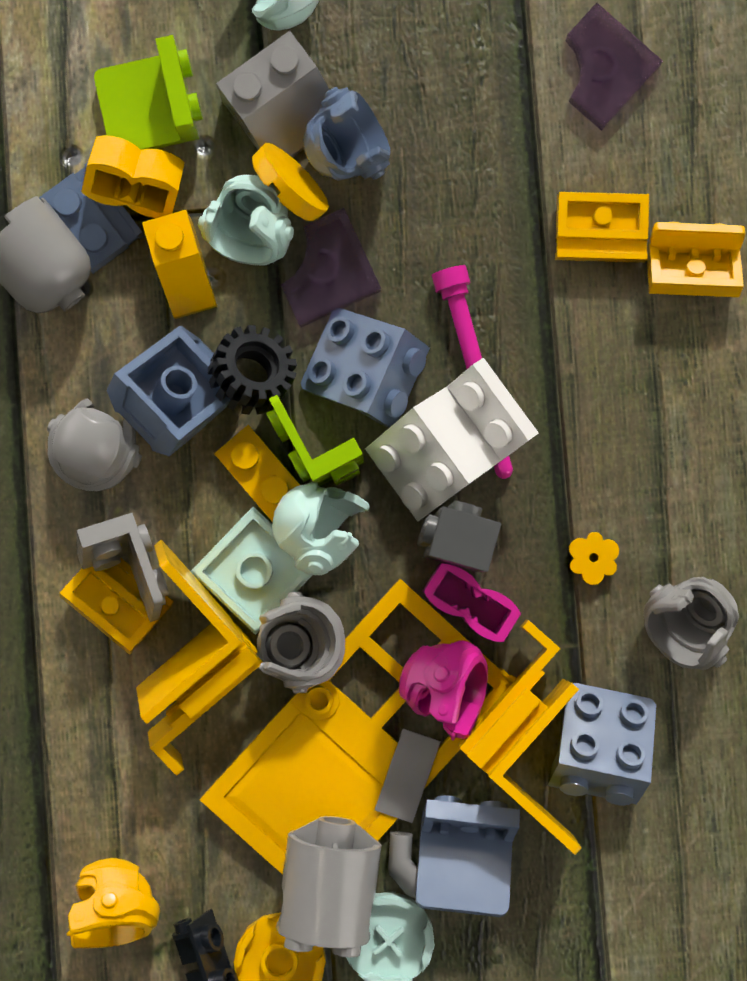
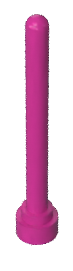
M459 265L440 270L431 276L436 293H441L443 301L448 300L466 369H468L471 365L481 360L482 355L465 295L469 293L467 285L471 283L466 265ZM510 456L494 466L496 475L501 479L509 478L512 475L513 467Z

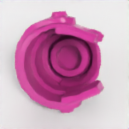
M463 640L451 644L442 643L434 646H422L411 655L403 667L399 681V694L416 714L425 717L432 715L437 721L443 722V728L450 735L451 740H455L456 737L467 739L477 721L486 695L488 680L487 661L477 646Z

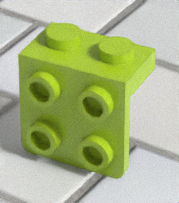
M173 35L155 39L158 56L101 68L95 72L94 81L106 135L123 138L135 144L141 150L158 149L200 139L196 121L203 120L197 92L189 94L186 78L193 76L187 49H178Z
M278 395L269 398L274 409L266 414L282 443L288 439L293 443L296 450L289 453L288 456L303 482L312 479L314 483H318V486L334 480L337 486L360 474L358 466L365 462L363 453L355 438L312 459Z

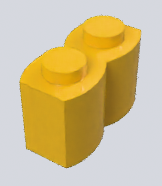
M108 135L97 136L88 160L81 192L88 198L105 205H127L141 215L151 218L162 217L173 213L185 162L167 151L159 149L141 150L135 144L123 138Z

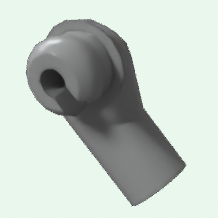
M400 831L390 832L389 875L406 895L415 898L418 867L411 860L413 834Z

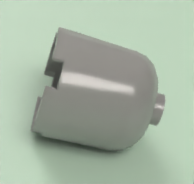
M35 196L21 203L4 216L10 224L0 231V284L27 311L45 313L60 306L65 312L85 296L80 288L89 278L91 272L90 258L84 247L44 198L39 199L38 196Z

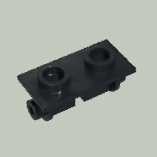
M212 909L207 910L193 921L191 918H186L173 924L176 932L172 934L182 965L197 962L199 968L185 974L187 981H238L235 971L231 968L224 947L223 932L216 922Z

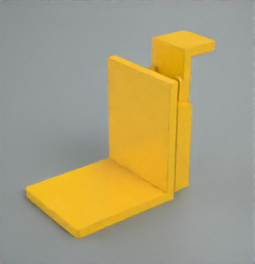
M160 540L154 545L159 566L211 622L210 625L136 687L140 717L146 724L176 701L166 710V716L147 733L150 749L177 776L184 770L183 761L179 751L170 742L256 670L263 661L257 656V648L252 644L250 638L233 622L232 617L163 540Z
M525 620L520 627L541 645L543 649L476 723L469 737L462 739L458 745L468 758L485 771L497 785L576 855L582 847L574 835L506 774V771L579 690L573 683L562 679L543 701L530 691L545 674L542 669L561 648L532 622Z

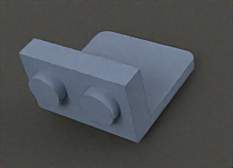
M337 308L330 315L301 380V387L311 394L355 409L380 425L390 428L406 410L409 394L417 376L425 367L426 356L430 347L404 328Z
M573 683L579 690L563 707L559 751L549 769L547 786L560 788L563 793L571 796L588 794L603 797L614 805H637L651 783L656 720L655 702L650 698Z
M446 795L437 796L434 800L427 799L421 818L415 893L416 904L422 909L493 917L506 915L510 903L512 842L519 829L520 809L508 808L507 804L500 801H484L480 805L462 803V800L458 797Z

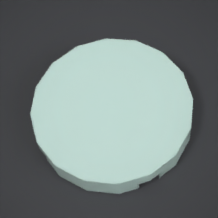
M393 891L376 893L370 917V940L366 945L361 946L360 956L346 958L350 966L358 973V976L365 981H413V978L418 976L421 971L423 972L429 965L435 946L432 923L426 911L420 908L410 896Z

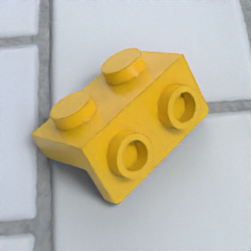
M656 222L647 246L649 294L740 297L744 287L740 249L746 236L745 227L725 224Z

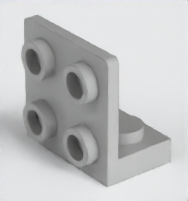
M129 513L78 529L77 555L82 569L93 566L95 571L106 570L120 564V557L127 555L149 621L159 620L162 606L166 604L165 596L169 593L161 569L152 570L149 552L153 551V547L145 524L137 526L133 513Z

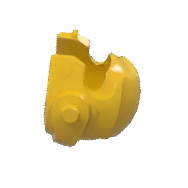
M106 858L92 862L81 870L80 879L75 887L79 899L82 901L72 905L68 914L70 931L66 933L71 938L73 948H104L125 945L147 937L152 929L157 926L160 906L152 896L148 881L140 874V867L125 859Z

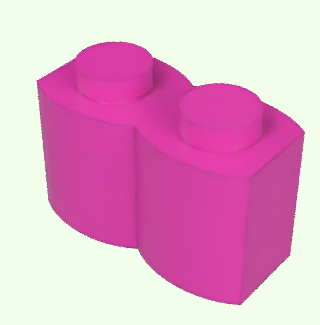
M439 564L422 590L425 597L435 607L447 614L462 617L464 622L474 632L492 641L504 642L521 615L517 606L509 598L499 592L481 588L472 575L454 565Z

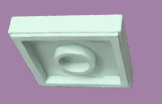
M254 506L191 570V573L255 635L260 631V615L279 607L281 599L286 598L290 592H297L313 576L295 567L294 557L278 546V542L273 535L272 523Z

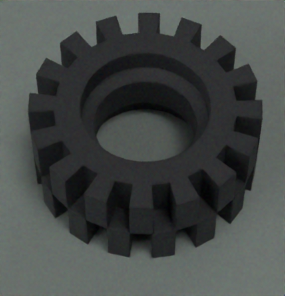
M248 325L244 333L241 326L233 329L231 335L227 333L223 337L210 360L211 363L208 367V375H212L209 380L211 389L220 387L215 396L220 401L227 396L230 399L227 407L233 411L237 404L242 405L241 414L249 415L254 407L257 415L264 414L267 408L270 411L274 409L269 398L278 395L282 401L296 377V372H293L297 366L296 359H289L293 350L290 345L284 348L280 347L284 339L279 334L276 335L274 340L269 338L270 329L263 327L259 334L256 333V325ZM241 358H247L258 362L266 370L268 379L265 382H255L246 378L236 366L237 361Z

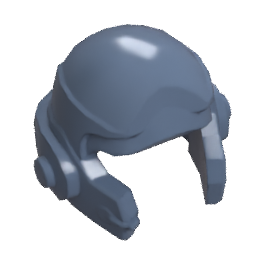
M334 87L325 93L326 98L321 102L322 107L306 125L303 147L309 163L323 177L337 181L362 176L364 179L370 177L373 180L378 179L385 174L384 169L390 164L388 160L390 158V146L382 127L368 103L357 91H350L347 87L342 89Z

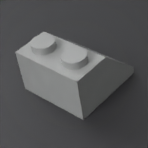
M291 31L285 33L216 83L221 101L257 150L266 142L284 150L292 158L304 150L303 137L306 125L318 113V110L322 107L321 102L326 98L325 93L330 90L317 66Z

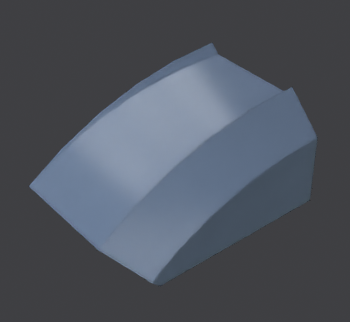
M178 326L114 373L107 388V393L115 412L120 413L151 446L152 451L171 456L223 411L230 402L227 396L220 401L215 396L220 387L211 389L209 384L212 375H208V367L214 353L200 338L183 326Z

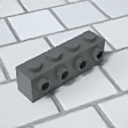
M454 500L448 507L442 506L434 515L429 514L424 519L417 546L425 548L424 558L454 565L473 572H488L502 523L481 517L483 510L481 507Z

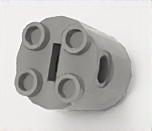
M323 816L288 833L281 885L283 889V904L276 925L278 933L285 937V948L296 952H309L313 950V946L332 948V953L338 956L358 957L361 953V946L369 942L371 935L369 932L370 917L376 895L382 845L355 821L342 817Z

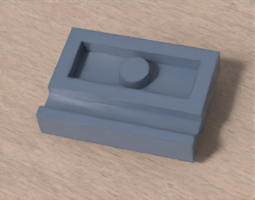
M87 162L84 164L85 167L76 174H70L40 196L39 199L44 198L84 247L90 258L91 272L94 274L128 249L131 243L138 238H143L145 235L123 206L105 205L88 198L81 192Z

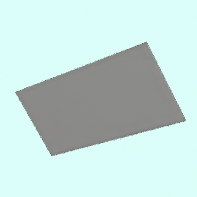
M402 729L375 811L413 823L441 741Z

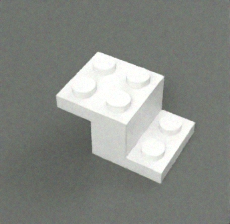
M482 358L471 365L447 387L413 407L367 446L365 450L399 495L404 505L410 510L415 519L420 521L539 433L486 360Z

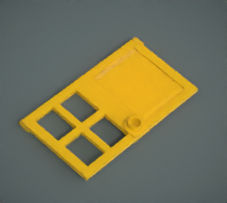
M399 578L345 638L343 662L336 673L361 647L398 682L400 681L403 666L369 637L399 603L441 640L438 644H451L459 640L470 641ZM484 654L483 656L488 665L487 683L492 688L485 695L476 723L516 680L515 676L509 675L503 668L499 669ZM330 679L308 688L306 693H295L204 793L200 801L282 875L288 833L319 817L334 816L351 819L378 841L398 819L375 811V807L398 744L382 727L405 703V700L399 694V687L372 717L368 716ZM449 735L439 746L425 788L460 750L458 744L462 738L456 737L455 740H451Z

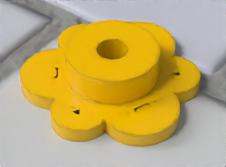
M591 532L586 539L576 538L570 543L569 553L574 558L570 562V569L573 573L581 574L587 584H599L603 580L604 575L610 576L617 571V564L613 560L619 555V546L615 541L610 539L603 540L600 533ZM592 553L596 555V561L594 562L589 559Z

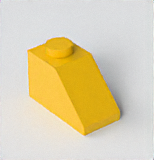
M187 210L142 222L154 266L174 319L218 307L194 224Z

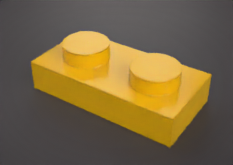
M249 425L244 427L214 453L272 522L274 511L282 496L300 485Z

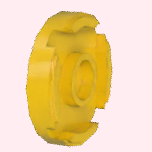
M265 142L252 156L253 168L260 180L268 187L273 183L280 192L277 195L280 199L279 201L295 215L306 221H315L328 210L327 198L319 185L284 150L274 144Z
M281 912L264 915L250 924L237 943L233 963L239 981H322L326 963L324 948L313 946V950L309 952H296L285 948V937L280 935L276 929Z

